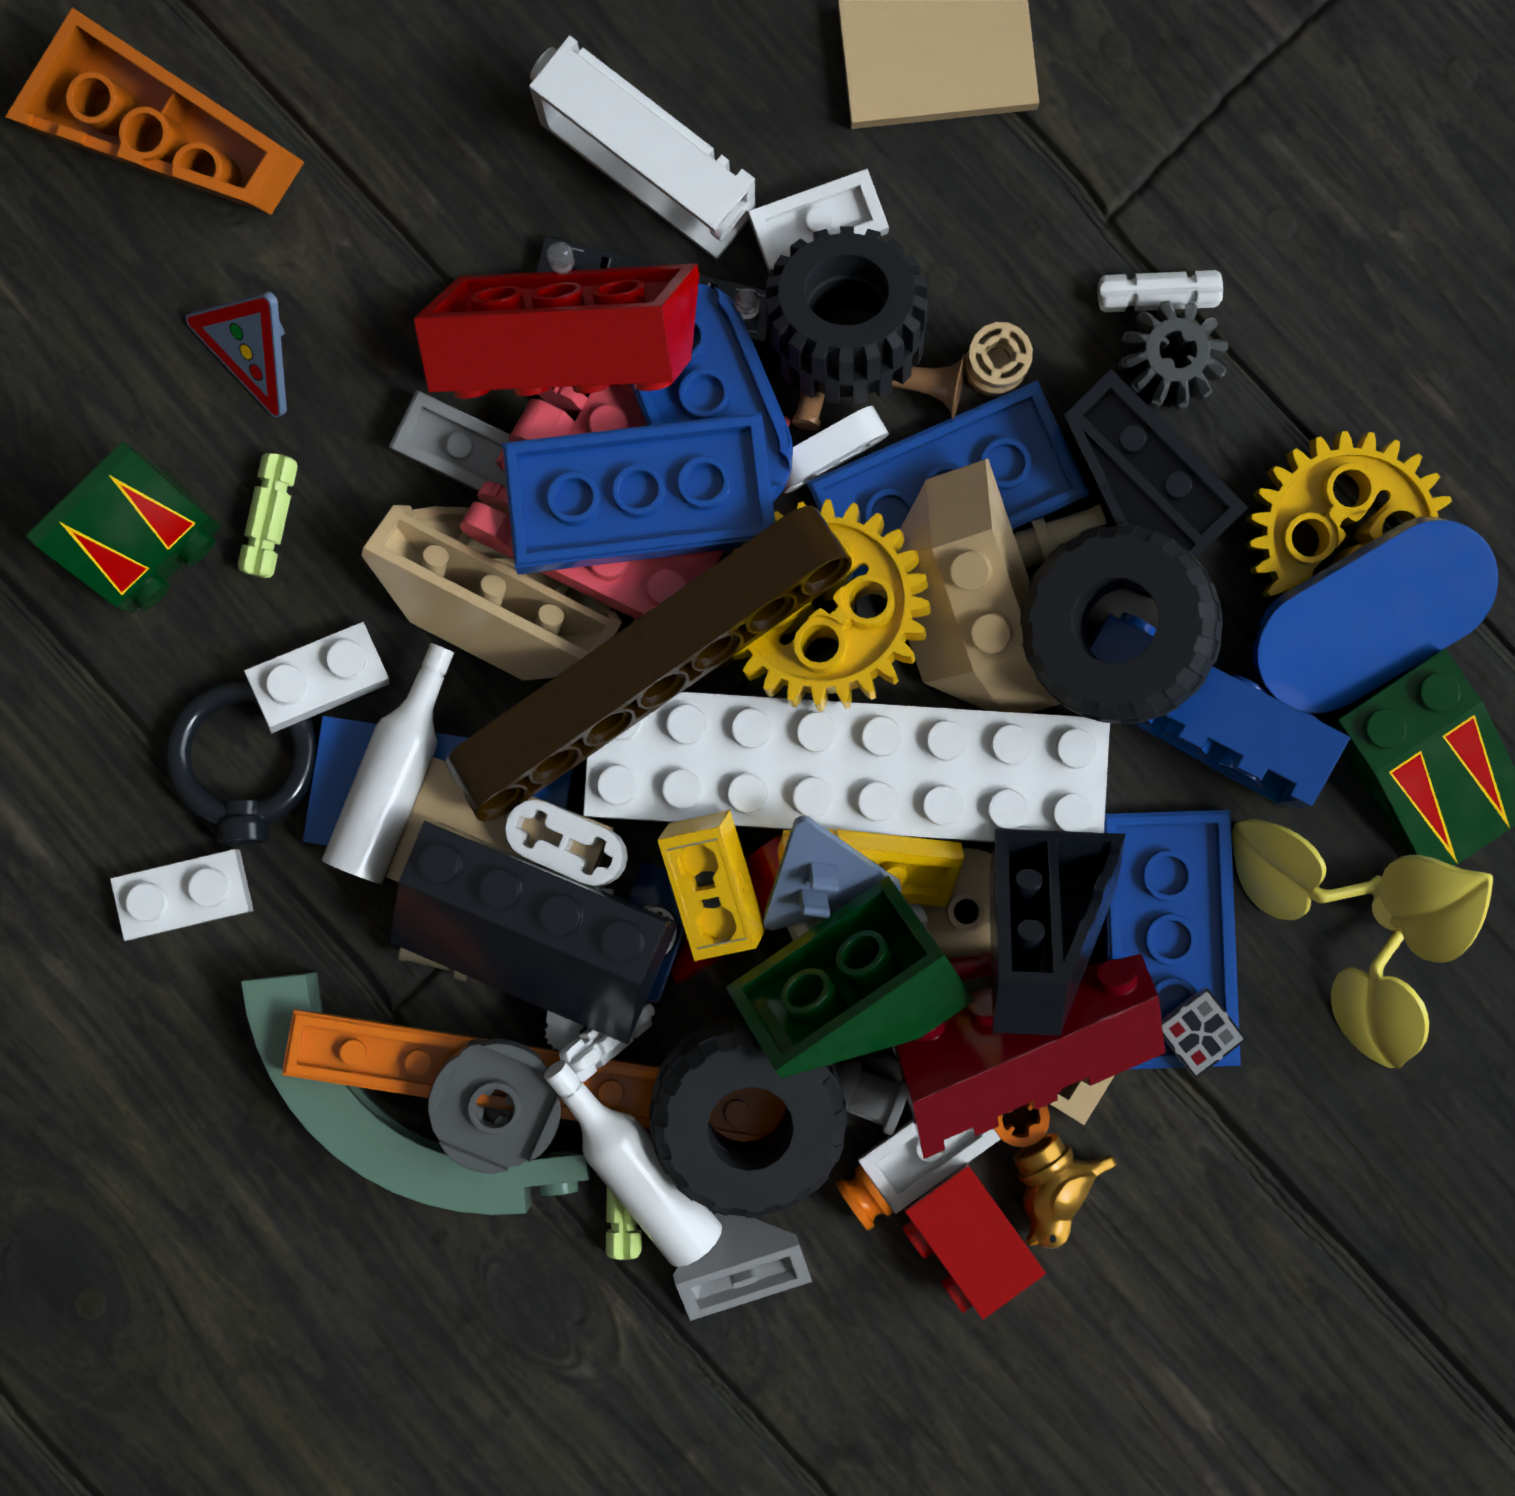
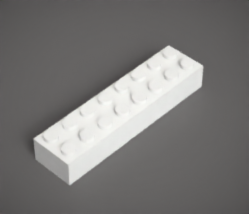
M681 692L587 758L583 816L589 818L672 823L730 810L735 827L791 830L794 820L799 816L805 815L824 828L833 829L834 831L842 829L926 839L993 843L995 829L1104 833L1110 723H1102L1079 716L852 702L851 708L845 709L841 702L827 701L824 711H818L814 700L802 699L795 708L790 705L787 698Z

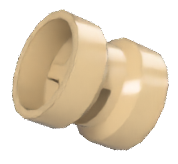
M994 322L984 326L974 335L966 354L965 375L968 383L977 392L988 397H1001L1014 391L1023 381L1032 362L1033 348L1028 336L1019 327L1008 322Z

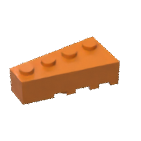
M73 7L5 116L33 132L272 215L304 164V161Z

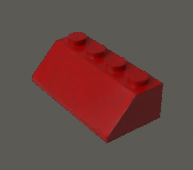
M698 264L459 276L414 318L428 391H452L454 397L467 399L482 396L490 390L512 389L514 395L532 396L549 390L550 387L572 386L573 391L580 394L600 392L611 385L634 384V388L639 391H655L666 388L676 380L692 358L699 284Z

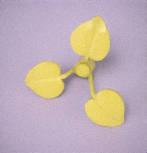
M1258 819L1238 821L1234 824L1232 830V844L1239 881L1250 900L1268 915L1283 920H1296L1307 914L1311 906V899L1318 903H1328L1370 893L1374 896L1372 912L1375 919L1384 928L1393 930V933L1372 961L1369 974L1354 967H1347L1337 974L1331 989V1006L1338 1026L1353 1046L1369 1059L1385 1067L1400 1069L1408 1060L1420 1052L1425 1045L1429 1033V1018L1425 1004L1416 991L1401 979L1391 976L1383 977L1384 967L1403 940H1405L1407 946L1415 955L1431 962L1445 963L1462 955L1476 939L1486 918L1493 885L1492 874L1461 869L1432 857L1407 855L1391 862L1384 870L1382 877L1377 875L1368 882L1326 890L1318 887L1326 875L1325 862L1317 849L1308 840L1288 828Z

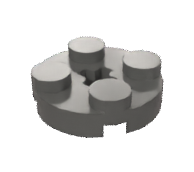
M500 1038L489 1040L475 1039L465 1043L459 1051L444 1061L431 1084L428 1111L433 1132L439 1139V1144L445 1153L453 1161L476 1172L495 1174L508 1171L509 1167L519 1166L526 1160L529 1163L547 1149L559 1126L561 1105L559 1095L544 1078V1074L549 1067L539 1054L513 1040ZM495 1089L506 1092L505 1101L513 1106L512 1112L509 1116L499 1113L493 1122L486 1121L482 1118L484 1107L476 1103V1101L482 1094L491 1095Z

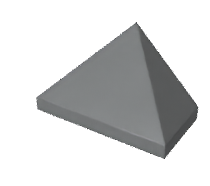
M715 1213V1217L721 1223L722 1231L716 1244L699 1260L687 1266L678 1267L673 1273L676 1288L690 1321L812 1282L803 1252L795 1234L756 1218L736 1215L725 1216L719 1213Z

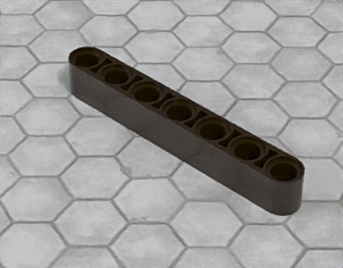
M813 506L795 509L776 521L451 751L446 758L445 765L476 818L480 821L494 820L504 816L834 586L850 570L852 558L818 509Z

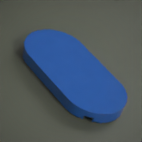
M698 284L692 358L676 380L666 388L655 391H639L634 388V384H630L646 426L762 412L774 502L784 490L791 474L793 443L789 428L738 307L727 294L715 286L712 289L708 285Z
M1419 517L1400 524L1285 592L1272 602L1259 622L1261 628L1257 633V641L1254 640L1253 663L1259 679L1279 701L1299 711L1324 713L1351 704L1426 660L1439 650L1462 639L1484 620L1493 605L1498 588V567L1495 556L1482 536L1470 527L1451 519Z

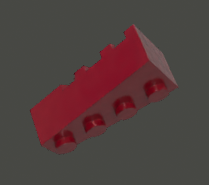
M1142 954L1087 966L1060 1036L992 1033V989H985L971 993L975 1000L920 1039L894 1046L924 1159L944 1151V1140L970 1129L976 1137L998 1127V1116L1028 1103L1037 1110L1058 1101L1057 1095L1063 1088L1081 1080L1091 1086L1165 1053L1159 996Z

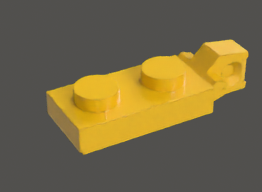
M827 829L899 879L901 894L908 903L940 907L948 905L965 859L961 842ZM783 830L777 849L779 864L791 830Z

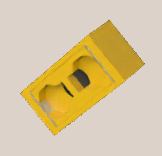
M726 810L669 823L657 841L694 961L756 949L766 928L763 925V918L731 811Z

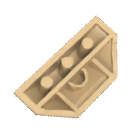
M987 458L926 479L900 528L905 541L897 553L916 550L920 562L908 574L920 573L926 574L928 588L913 596L928 600L931 612L923 617L912 618V620L925 627L927 636L925 640H909L923 683L986 711L1033 713L1061 704L1037 680L1031 665L1027 662L1022 646L1021 608L1024 605L1030 581L989 459Z
M393 505L363 547L361 556L410 623L523 681L555 678L616 635L622 624L615 610H611V607L541 572L517 574L514 559L466 535L461 530L460 524L470 507L433 506L412 510L410 505Z

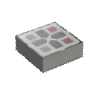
M1206 987L1201 988L1161 1019L1164 1041L1191 1077L1195 1079L1247 1040Z

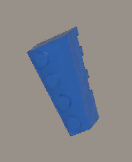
M1123 612L1120 618L1109 614L1101 620L1088 644L1092 653L1099 660L1106 663H1125L1139 657L1152 644L1157 630L1146 621L1130 613ZM1213 666L1206 678V682L1195 695L1189 697L1179 708L1165 716L1142 723H1132L1285 810L1313 806L1351 738L1324 724L1304 710L1299 711L1269 696L1264 688L1253 681L1239 675L1232 677Z

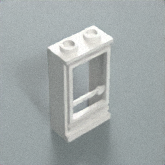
M570 35L558 50L554 47L548 48L537 60L530 73V79L533 82L529 85L540 125L717 261L749 221V211L755 209V178L743 169L736 176L732 174L727 158L721 154L717 161L714 160V148L586 49L582 48L579 51L578 42Z

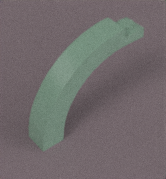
M317 972L241 981L246 1014L253 1038L275 1087L289 1109L307 1131L333 1156L362 1177L395 1194L425 1205L456 1212L488 1215L527 1213L532 1205L531 1186H539L541 1196H555L578 1192V1181L589 1180L592 1174V1167L588 1164L582 1148L543 1152L529 1163L526 1160L519 1166L509 1167L508 1171L495 1174L467 1169L453 1161L445 1153L439 1142L406 1127L388 1114L363 1088L282 1075L294 1008L323 1013Z

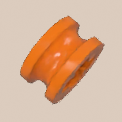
M1030 1103L1025 1105L1028 1110L1033 1109ZM1046 1105L1036 1110L1037 1119L1036 1121L1026 1123V1133L1012 1134L1015 1128L1011 1124L1004 1127L1003 1115L998 1116L999 1126L994 1128V1130L1004 1142L1011 1146L1027 1147L1034 1145L1044 1137L1049 1128L1050 1114Z
M859 1165L855 1168L856 1174L852 1180L845 1181L841 1178L835 1182V1185L859 1221L869 1231L874 1227V1219L877 1215L884 1214L888 1217L894 1211L862 1165Z

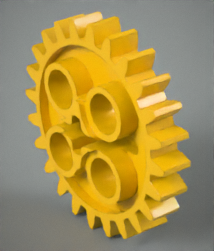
M1342 431L1335 435L1333 451L1330 450L1328 444L1321 436L1309 442L1311 459L1297 448L1288 452L1286 456L1292 472L1278 466L1271 468L1267 474L1276 485V490L1261 488L1256 490L1253 495L1261 504L1267 507L1265 512L1246 516V522L1261 528L1262 532L1261 537L1246 542L1245 548L1263 551L1264 560L1255 564L1250 569L1251 574L1270 573L1273 579L1265 587L1262 595L1268 597L1279 593L1284 594L1311 578L1314 569L1319 563L1328 557L1344 540L1346 533L1340 526L1359 521L1366 514L1380 491H1385L1388 494V499L1379 511L1370 516L1357 530L1354 537L1361 545L1341 550L1329 566L1382 536L1383 523L1389 515H1395L1401 518L1403 522L1419 517H1438L1437 511L1452 502L1450 496L1432 498L1429 492L1440 478L1439 474L1434 473L1419 478L1415 472L1420 465L1422 456L1418 453L1402 462L1397 460L1400 441L1396 439L1388 442L1380 452L1376 451L1374 432L1362 435L1356 448H1353L1348 431ZM1339 474L1352 477L1358 484L1360 491L1359 499L1353 507H1346L1335 498L1333 485ZM1298 523H1307L1318 534L1319 545L1311 557L1298 553L1293 546L1292 532Z
M825 499L820 514L852 558V565L847 574L834 586L819 595L827 602L834 599L835 611L830 614L821 608L815 611L812 604L814 600H812L732 656L734 660L752 656L746 663L743 672L749 681L767 673L763 689L769 697L774 696L786 685L788 687V701L792 707L796 708L800 704L805 693H812L818 711H824L828 695L835 693L838 694L840 702L845 709L851 708V690L858 687L871 700L875 699L876 692L872 680L878 676L895 685L898 682V678L892 665L893 661L896 659L908 664L915 662L914 652L905 643L906 640L920 641L925 640L927 636L925 627L912 620V618L923 617L931 612L928 600L913 596L928 588L926 574H908L920 562L917 551L908 550L897 554L905 541L903 532L897 529L882 537L881 534L884 527L882 515L876 513L863 525L860 523V512L856 503H852L848 507L843 518L836 517L831 499ZM804 502L798 503L797 509L806 506ZM778 511L774 512L775 522L784 517ZM860 566L869 568L865 575L851 580L853 572ZM876 594L887 600L886 608L874 618H862L853 613L854 605L865 595ZM799 629L795 634L794 640L789 644L783 645L780 643L782 636L791 634ZM818 638H832L839 643L837 653L826 662L817 663L805 657L808 646Z

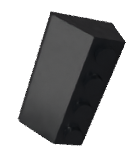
M424 820L398 883L390 943L622 1043L629 1044L678 922L591 885L580 883L541 864L451 826Z

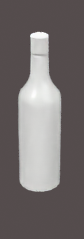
M430 643L422 662V668H420L407 698L397 709L382 717L377 723L322 858L324 863L379 884L383 883L437 749L438 740L433 725V708L444 680L443 676L446 675L454 652Z
M565 1060L557 1061L546 1070L544 1078L578 1120L582 1130V1151L588 1164L669 1263L675 1267L687 1266L708 1253L721 1235V1223L707 1207L694 1200L691 1201L681 1193L669 1175L665 1174L657 1158L652 1137L638 1119L630 1113L611 1110L602 1105L583 1082L580 1081Z

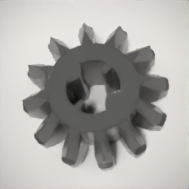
M1170 301L1161 302L1158 306L1157 319L1152 314L1141 311L1134 320L1139 332L1127 331L1121 338L1120 344L1133 354H1129L1119 361V370L1126 373L1139 372V375L1129 387L1136 394L1140 393L1146 386L1152 388L1153 392L1149 399V406L1158 409L1165 400L1167 393L1170 394L1172 405L1177 411L1184 410L1189 405L1190 394L1204 401L1212 393L1208 380H1221L1226 373V367L1213 358L1223 355L1228 350V342L1221 339H1208V336L1218 325L1216 318L1206 319L1201 326L1193 322L1197 314L1195 303H1188L1179 318H1177ZM1168 344H1171L1175 354H1185L1186 358L1178 368H1175L1171 358L1162 359L1160 356Z

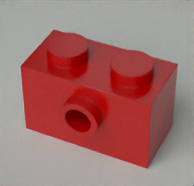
M968 1164L962 1166L905 1207V1212L911 1221L903 1226L902 1229L924 1259L933 1253L937 1255L949 1272V1275L940 1282L962 1313L974 1307L982 1320H984L1047 1274Z

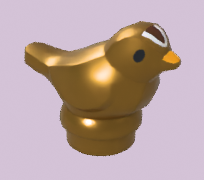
M1057 1133L1045 1135L1036 1144L1023 1147L1014 1156L1013 1161L1019 1169L1017 1176L1027 1186L1022 1200L1024 1210L1030 1218L1029 1234L1025 1240L1027 1245H1039L1043 1248L1053 1249L1059 1248L1067 1241L1071 1233L1072 1219L1082 1206L1096 1177L1117 1165L1112 1155H1105L1090 1161L1073 1159L1071 1147L1068 1144H1063Z

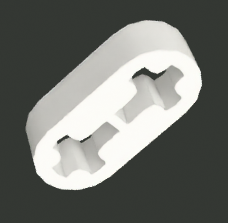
M873 406L865 407L794 446L791 474L783 490L784 493H789L803 487L807 482L837 468L886 438L889 433Z
M539 800L521 803L508 816L505 828L507 840L514 851L527 859L580 883L592 886L610 884L618 879L625 870L628 859L626 845L619 835L608 828L553 803ZM543 811L547 814L545 825L549 829L562 834L563 837L559 845L550 841L538 840L532 848L527 844L530 834L522 829V824L526 818L537 819ZM600 838L606 841L604 852L608 856L613 857L609 868L597 867L592 875L585 871L588 860L570 851L574 840L584 845L595 846Z

